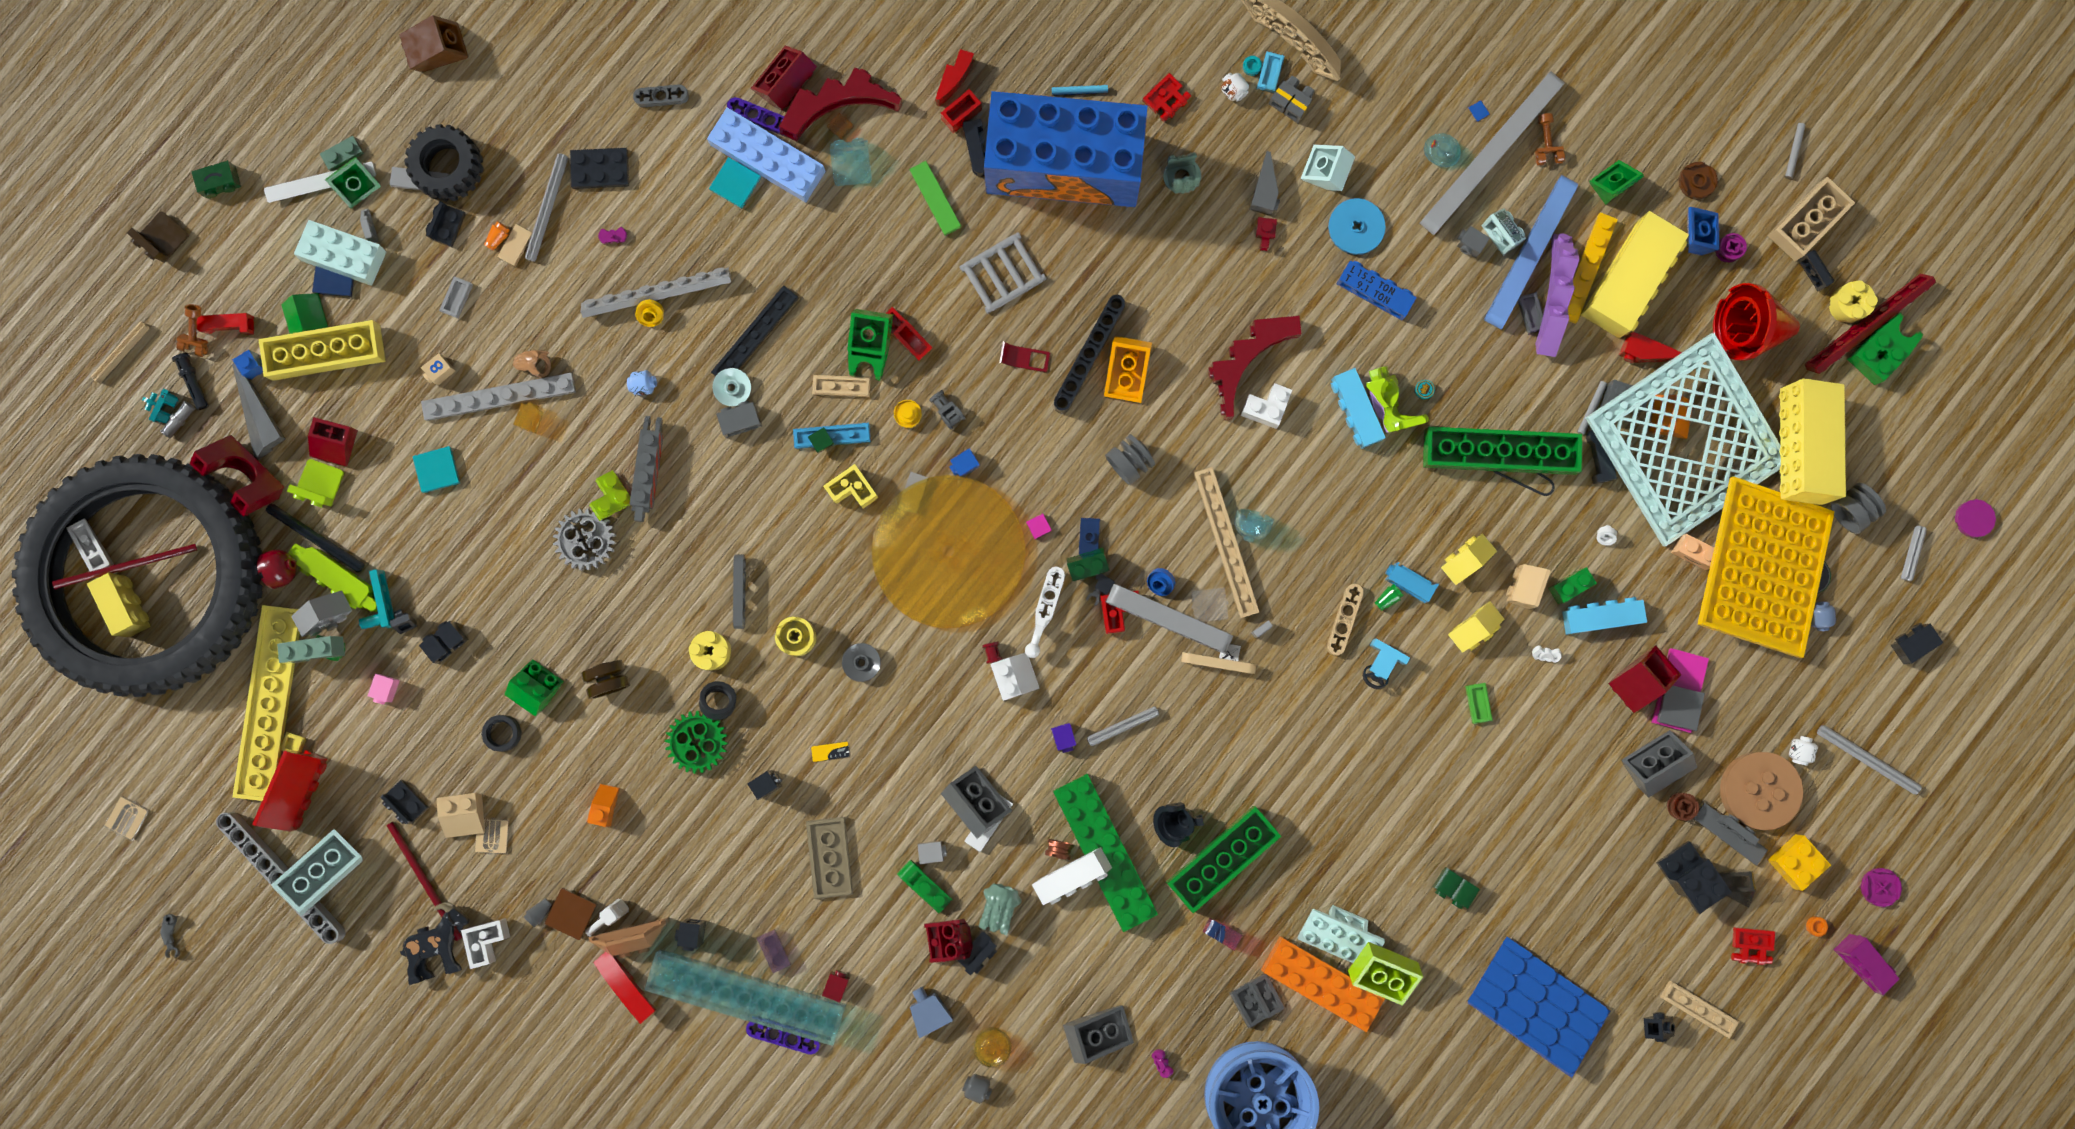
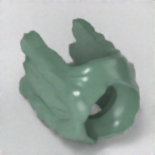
M1195 152L1182 156L1179 155L1178 157L1173 154L1167 159L1168 165L1164 170L1163 179L1166 187L1175 194L1189 193L1200 185L1201 171L1195 162L1197 158ZM1178 170H1186L1190 175L1182 179L1174 178Z
M994 883L983 891L986 904L979 927L985 930L989 926L992 932L1000 929L1001 934L1007 935L1014 908L1021 904L1022 900L1017 890Z

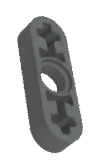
M680 84L638 88L633 93V99L639 107L683 104L689 98L686 87ZM679 90H681L682 93H684L681 95V98H678L677 95H674L678 94ZM663 91L666 93L665 99L657 100V93ZM641 94H644L647 98H644V101L641 102L639 98Z

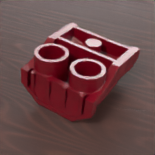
M964 918L924 924L928 938L930 963L970 958L973 948L970 926Z

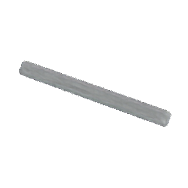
M557 154L525 258L532 262H535L567 164L568 157L564 154Z
M1821 725L1819 727L1818 735L1912 794H1918L1922 789L1918 783L1827 726Z

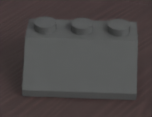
M1670 730L1621 760L1637 787L1648 798L1697 768L1694 753Z
M974 766L955 779L941 793L976 839L988 832L1012 811L977 766Z

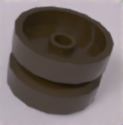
M622 660L602 663L580 673L583 683H595L586 689L589 699L603 697L630 687L627 676L614 677L625 670Z

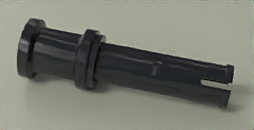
M185 352L173 356L172 361L177 365L179 377L183 378L196 410L206 409L209 405L195 376L196 369L191 365L189 353Z

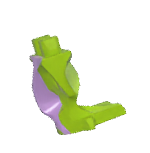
M1387 366L1369 371L1371 381L1367 382L1366 387L1370 390L1373 407L1377 416L1383 422L1385 433L1429 421L1427 414L1406 416L1398 412V380L1395 374L1389 375Z

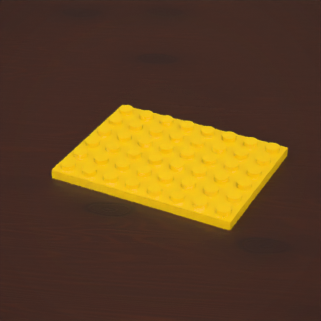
M1731 477L1729 479L1697 625L1797 658H1804L1835 511L1811 503L1782 500L1781 493L1737 477Z

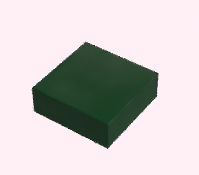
M824 427L808 436L818 454L834 445Z

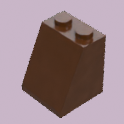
M432 15L399 34L401 45L407 58V64L411 70L423 73L469 57L459 24L451 20Z

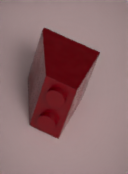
M1655 645L1615 675L1608 684L1624 701L1625 705L1635 713L1665 694L1682 674Z

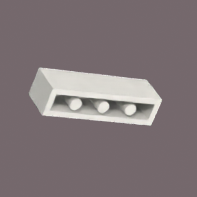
M1100 847L1040 878L1032 886L1043 905L1049 902L1052 905L1061 900L1060 896L1065 894L1068 897L1077 892L1076 888L1080 886L1082 889L1088 887L1095 878L1099 881L1107 877V872L1112 869V866Z

